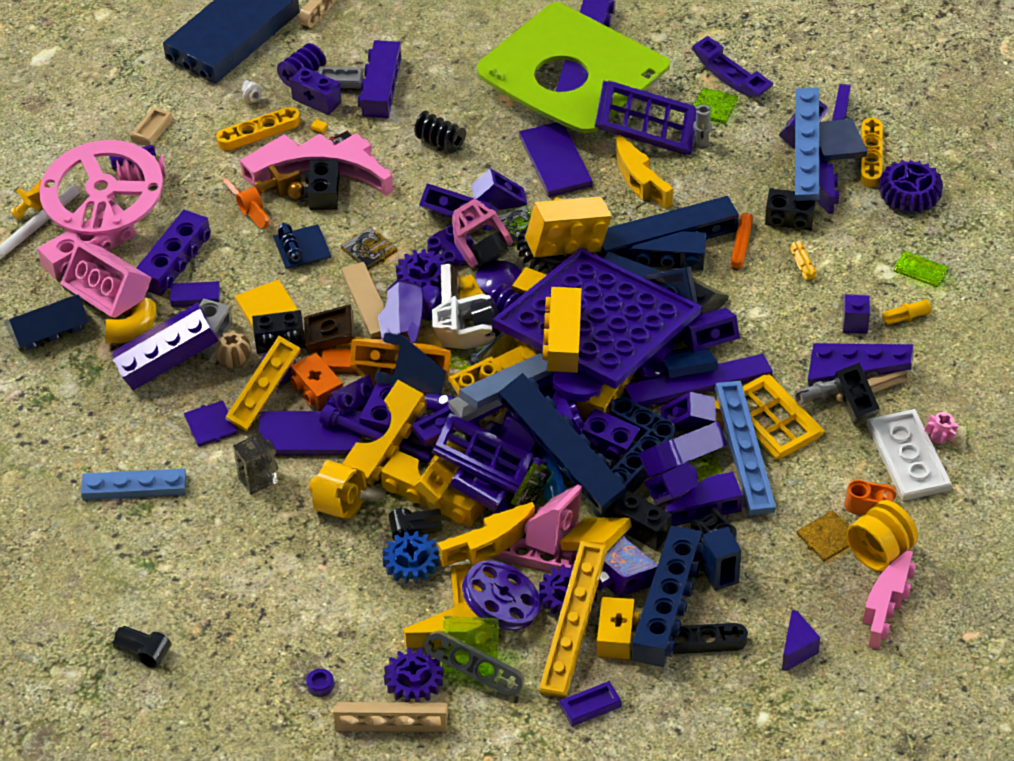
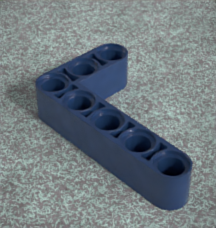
M619 397L611 403V415L640 428L639 441L611 470L613 473L618 472L624 478L626 494L627 491L634 493L648 478L638 453L668 440L675 439V425L638 403L625 397ZM618 501L602 514L592 504V511L597 517L610 518L613 516V507Z

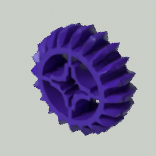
M901 159L899 164L893 162L891 166H886V169L880 176L879 192L881 199L885 200L886 205H892L893 210L899 208L901 213L909 211L912 214L913 211H917L921 214L923 209L929 211L931 207H935L938 201H940L943 191V180L941 174L936 172V168H930L929 163L921 164L920 160L913 162L911 159L909 162H905Z

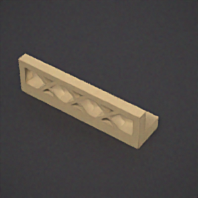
M337 702L333 707L335 731L447 732L448 703Z

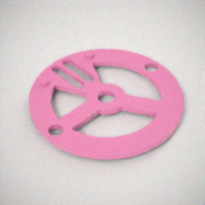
M119 140L94 141L67 151L50 165L41 181L40 200L46 215L61 228L86 235L108 234L123 230L137 223L155 207L162 193L163 176L156 159L142 147ZM116 156L127 159L141 169L145 181L116 180L112 175L102 172L95 157ZM82 163L89 177L85 185L86 193L89 197L74 213H71L59 201L58 189L65 174L77 164ZM47 183H54V186L50 188L45 187ZM100 183L108 185L104 190L95 189ZM151 186L158 187L155 191L148 190ZM114 194L140 195L133 205L114 215L108 198ZM94 204L90 225L84 229L82 225L87 206ZM100 205H106L101 227L94 229L98 208Z

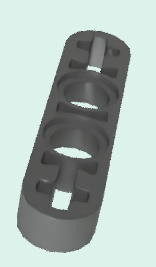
M434 631L425 639L424 648L431 657L505 695L514 696L524 686V676L520 671L443 631ZM437 638H440L442 646L449 648L453 644L455 647L450 651L449 657H447L445 654L448 650L442 647L435 650L434 643L431 640L435 641ZM457 650H465L469 654V662L466 664L457 662L455 652ZM487 662L493 666L494 673L492 676L486 677L481 674L479 670L481 663ZM501 669L504 671L501 676L506 679L514 676L516 678L515 683L518 686L514 685L512 688H508L506 680L500 678L497 683L494 679Z

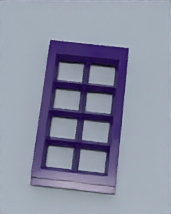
M603 80L594 127L673 152L691 155L695 135L693 125L696 121L697 113L693 105L613 81ZM614 93L628 97L626 108L612 104ZM633 98L647 102L645 114L631 110ZM652 104L666 108L664 120L650 116ZM611 110L625 114L623 126L609 122ZM671 110L684 113L683 125L669 121ZM630 116L644 119L642 131L628 128ZM649 121L663 125L661 137L647 133ZM668 127L682 131L680 143L666 139Z

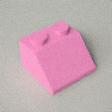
M576 485L551 498L544 506L539 508L532 519L529 518L524 527V533H526L525 545L552 555L561 548L560 541L578 525L582 486Z

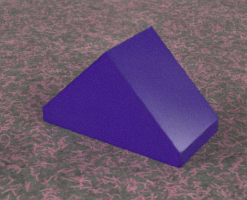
M795 610L791 612L783 653L782 670L786 671L819 653L821 637L800 613Z

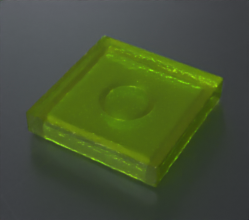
M444 616L443 632L498 659L499 618ZM453 644L449 648L443 646L444 649L448 650L445 656L449 657L450 651L455 647ZM457 650L455 652V659L461 664H466L469 662V654L465 650ZM442 662L443 672L462 673ZM483 662L480 664L479 670L481 674L494 673V668L490 663Z

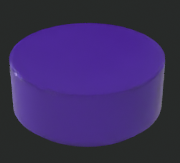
M326 669L311 671L306 678L307 690L316 697L330 694L334 689L332 673Z

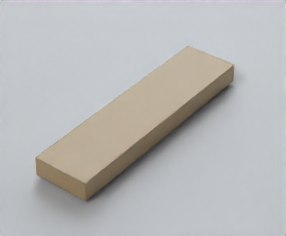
M361 262L341 268L343 278L370 338L381 337L378 314L385 307L365 263Z

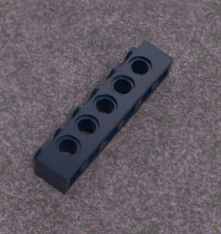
M670 526L632 642V661L664 667L667 657L673 656L675 648L673 638L674 636H679L681 621L679 619L680 616L685 617L688 602L685 599L686 596L691 597L694 581L691 580L692 577L697 578L700 562L697 561L698 558H702V531Z

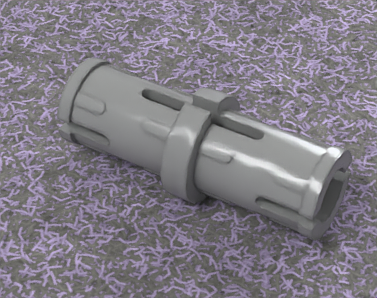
M699 105L696 108L697 114L693 129L695 131V146L704 149L709 146V133L712 130V123L710 122L711 108L708 105Z
M834 380L824 383L819 381L814 383L813 386L795 390L794 399L798 402V405H803L812 401L822 402L826 398L840 393Z

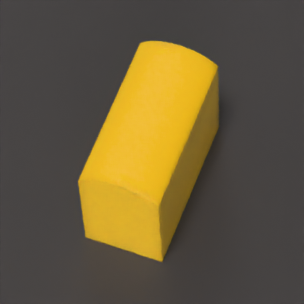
M315 119L310 129L324 134L328 129V124Z

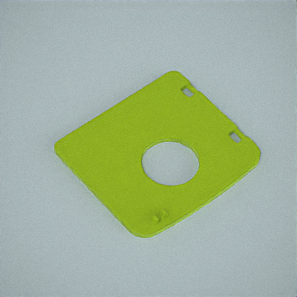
M552 2L477 64V74L481 80L523 106L580 133H592L599 130L594 126L603 80L613 81L645 91L651 86L652 82L670 69V60L667 57L560 2ZM555 60H569L584 67L588 73V79L581 87L575 90L556 92L542 87L536 81L535 73L545 63ZM648 72L653 74L649 79L644 77ZM614 93L612 104L625 108L628 97ZM611 110L609 120L620 112Z

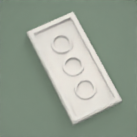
M915 409L867 419L866 425L902 501L951 491L952 483L927 432L924 431L925 428Z

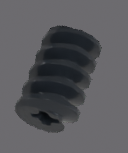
M426 110L420 113L415 123L414 132L418 139H423L425 142L431 143V145L436 147L438 146L439 149L446 150V152L451 154L459 150L466 138L465 128L459 129L457 124L452 125L450 121L444 122L442 117L437 118L435 114H429V111Z

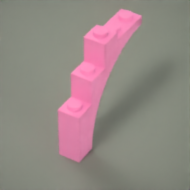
M357 133L337 145H334L331 140H327L323 135L319 134L300 146L296 141L290 140L284 134L240 160L242 177L253 187L256 181L260 180L263 182L270 179L269 166L274 165L279 173L289 174L298 170L300 174H304L306 170H310V161L338 160L339 175L363 181L379 190L385 196L393 191V176L391 172L386 168L384 169L375 157L371 156L372 147L368 140L361 138Z

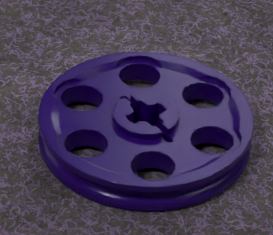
M489 560L476 563L468 571L462 583L463 596L468 606L479 618L494 627L510 631L524 629L534 621L540 611L541 601L534 584L522 572L508 564ZM483 571L490 573L493 578L487 577ZM508 579L514 580L518 586L511 584ZM472 585L480 587L482 592L475 590ZM521 599L527 600L531 606L525 605ZM485 605L492 607L495 612L489 611ZM510 612L515 613L516 615H518L519 618H520V620L515 619L514 617H512V616L510 615Z

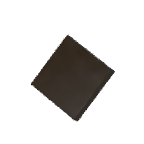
M351 304L304 317L305 349L308 354L351 343L355 339L354 317Z

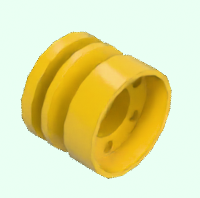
M881 500L865 516H861L846 530L847 542L853 554L861 563L874 571H884L897 557L912 548L918 542L919 536L917 527L909 514L898 504L889 500Z

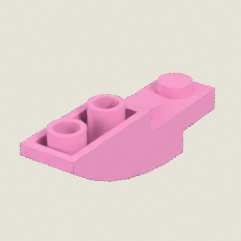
M907 550L897 557L883 571L870 592L863 619L864 624L872 625L868 646L870 648L879 649L881 640H887L890 624L886 623L887 618H892L894 608L901 609L902 600H908L911 584L907 583L908 578L913 579L916 563L911 562L913 551Z

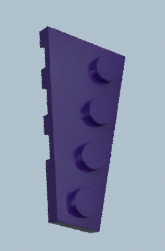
M813 343L808 386H813L818 381H832L836 371L859 362L865 375L873 372L881 375L912 370L913 344Z

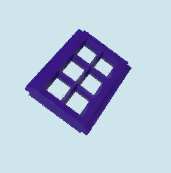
M449 413L432 450V454L515 495L519 492L533 457V453L516 447ZM452 429L470 437L471 441L467 442L451 434ZM447 441L466 449L465 454L447 446ZM476 441L496 450L495 454L476 446ZM471 453L490 461V466L471 458ZM503 453L519 461V466L500 458V454ZM498 465L515 473L514 478L496 470L495 466Z

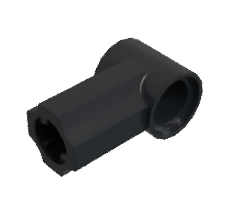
M397 508L391 511L388 516L394 541V535L397 534L402 538L405 531L409 533V536H413L415 531H418L419 535L443 531L440 509L411 512L406 508Z
M127 626L117 629L112 642L115 649L136 656L141 663L150 668H157L172 646L168 637L162 633L152 632L149 635Z

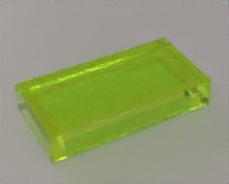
M907 251L903 252L894 267V272L937 288L940 287L949 270L948 266Z

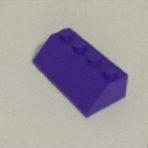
M196 303L112 351L122 378L132 390H135L217 343L219 340L200 304Z

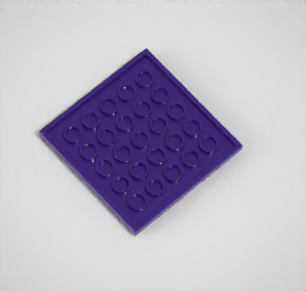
M579 248L493 318L492 327L543 352V345H548L543 344L544 329H549L544 328L546 297H551V287L582 288L578 371L616 389L700 315L701 305L583 248Z

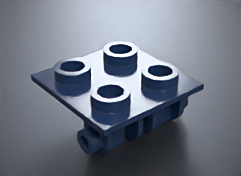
M284 222L279 225L278 234L273 235L285 269L331 258L330 251L318 224L292 231L291 225Z

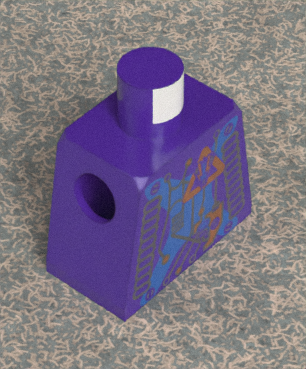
M622 536L607 551L597 590L607 587L614 594L622 597L650 587L658 564Z

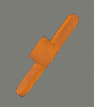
M225 178L223 182L236 195V201L241 212L245 216L248 215L259 228L266 229L269 225V217L262 210L263 202L257 189L251 187L240 192L228 178Z

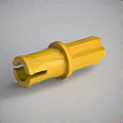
M924 299L911 304L903 303L901 307L884 311L882 318L883 322L887 325L905 320L911 322L913 318L931 314L932 309L930 302Z

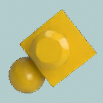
M42 178L29 192L21 188L16 190L23 199L17 207L14 206L11 209V215L17 220H21L25 216L24 213L29 207L38 211L43 209L40 200Z

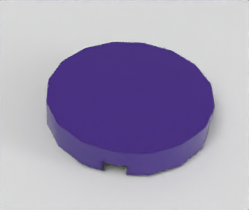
M555 371L553 375V389L555 392L556 390L559 391L560 396L567 400L585 402L589 401L590 397L595 396L597 398L603 391L604 383L580 371L578 373Z

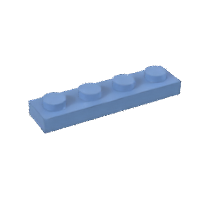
M186 469L82 474V500L186 495Z

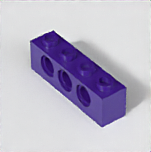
M183 209L136 268L152 278L147 290L148 292L162 296L171 287L176 277L185 270L188 262L197 255L199 248L210 238L211 229L208 217Z

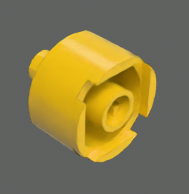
M326 460L317 477H313L309 484V491L312 492L313 509L343 519L354 517L363 502V499H360L361 490L366 491L365 473L357 468Z

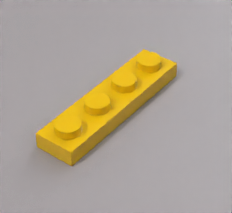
M278 336L226 415V420L248 432L299 354L300 347Z

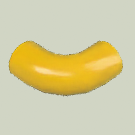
M144 297L143 301L132 307L129 317L125 319H106L105 343H128L149 331L156 317V303L152 299Z

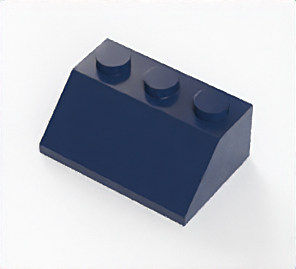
M78 294L4 321V324L17 348L23 347L25 351L39 346L37 341L44 338L47 339V342L61 338L60 332L70 330V333L85 329L83 324L88 323L89 320Z

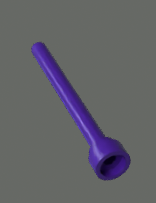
M326 405L320 415L319 422L328 427H336L338 425L373 441L380 439L384 435L381 432L341 416L338 409L330 405ZM401 442L399 445V451L425 463H429L433 458L432 454L407 443Z

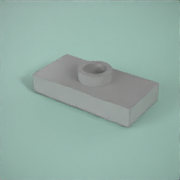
M319 67L318 73L340 82V88L361 89L364 75L363 68Z

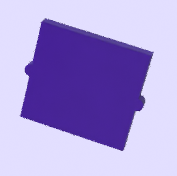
M223 400L207 406L201 405L200 408L184 413V417L198 447L212 442H220L221 439L237 434L235 425L226 420L228 410Z

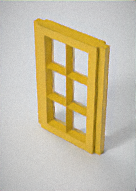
M770 374L763 375L742 386L745 397L749 395L759 406L758 409L750 412L757 441L775 460L784 458L819 439L825 433V430L797 404ZM763 387L775 399L765 405L753 394ZM780 404L791 416L780 421L769 408ZM765 412L776 424L765 430L756 421L754 416ZM794 420L807 432L798 438L785 427V425ZM779 428L792 440L783 446H780L770 435V433Z

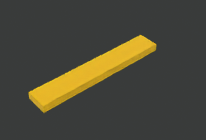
M585 541L580 542L539 686L541 694L567 698L608 548L606 545Z

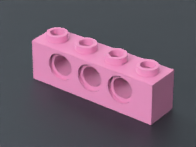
M117 204L111 207L114 215L124 211ZM105 210L97 214L94 229L101 227ZM91 218L83 222L82 228L89 227ZM134 224L123 230L100 235H86L67 231L37 248L40 263L58 280L64 276L77 240L100 246L109 251L136 236Z

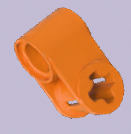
M853 480L848 484L844 507L850 513L865 515L881 500L893 502L897 496V491L891 485Z

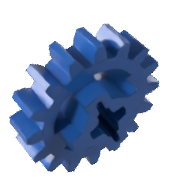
M405 531L404 537L401 538L396 534L394 535L395 542L387 541V548L383 549V567L386 568L387 575H394L395 581L403 578L404 584H407L409 579H413L414 583L418 584V578L422 577L424 580H428V573L435 574L436 567L440 566L439 550L436 547V541H429L427 534L419 537L418 531H415L413 536H409V533Z

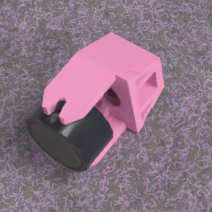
M473 199L454 211L452 215L454 244L472 269L477 265L479 268H482L498 260L509 251V246L512 245L513 240L493 209H489L483 203ZM484 225L494 228L495 233L479 241L471 249L468 247L466 237Z

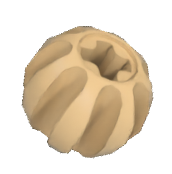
M236 331L223 333L218 339L219 341L215 343V357L223 366L228 368L241 367L250 358V343L243 334H239Z

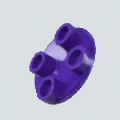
M453 225L447 226L445 230L435 233L427 240L428 254L433 250L435 251V256L441 254L442 259L452 266L466 262L454 244ZM468 235L466 237V243L468 247L471 249L475 244L473 239Z
M493 261L477 271L475 280L485 295H491L494 288L501 283L506 284L507 288H512L513 283L522 273V270L517 265L508 261Z

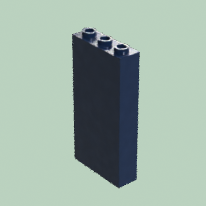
M213 0L163 42L165 59L205 80L217 84L300 13L299 1Z

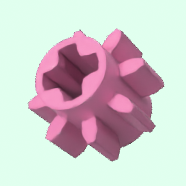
M940 412L936 417L932 414L930 415L924 431L929 433L930 440L943 444L947 440L953 441L959 425L954 424V418L950 414Z

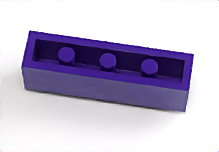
M374 40L373 48L369 49V64H365L364 71L366 79H362V94L358 95V107L362 108V117L389 118L402 60L401 42Z

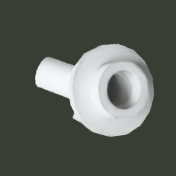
M249 80L243 82L242 99L245 103L252 104L260 98L262 91L260 85Z

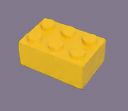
M602 197L535 202L525 239L534 258L573 254L579 248L589 252H601L611 220V214Z

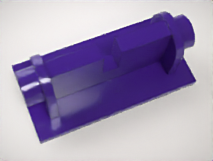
M368 374L332 392L328 401H326V405L337 408L338 412L343 416L366 404L374 389L370 375Z

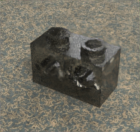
M258 433L233 445L238 479L250 495L278 482L276 474L278 465L274 459L276 449L270 440L266 441L263 435Z

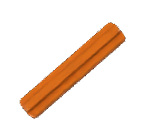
M742 213L740 215L730 264L733 269H741L744 265L753 222V216L750 213Z

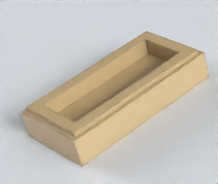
M152 107L130 135L131 141L146 146L153 145L173 120V113Z

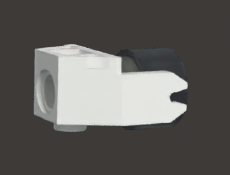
M479 294L460 300L453 296L449 301L432 309L433 329L442 347L470 349L489 344L496 338V335L502 333V331L492 327L493 318L499 314V310L495 300L490 295ZM472 317L474 326L465 328V319Z

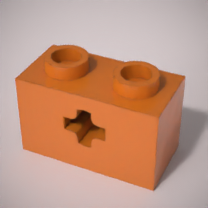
M317 353L291 365L292 377H290L292 386L295 390H300L309 406L313 405L317 411L324 409L326 401H328L332 392L343 387L342 381Z

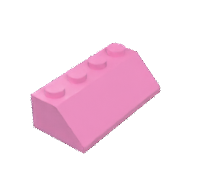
M77 240L60 284L76 295L79 294L81 298L104 313L115 318L143 301L152 278L104 248Z

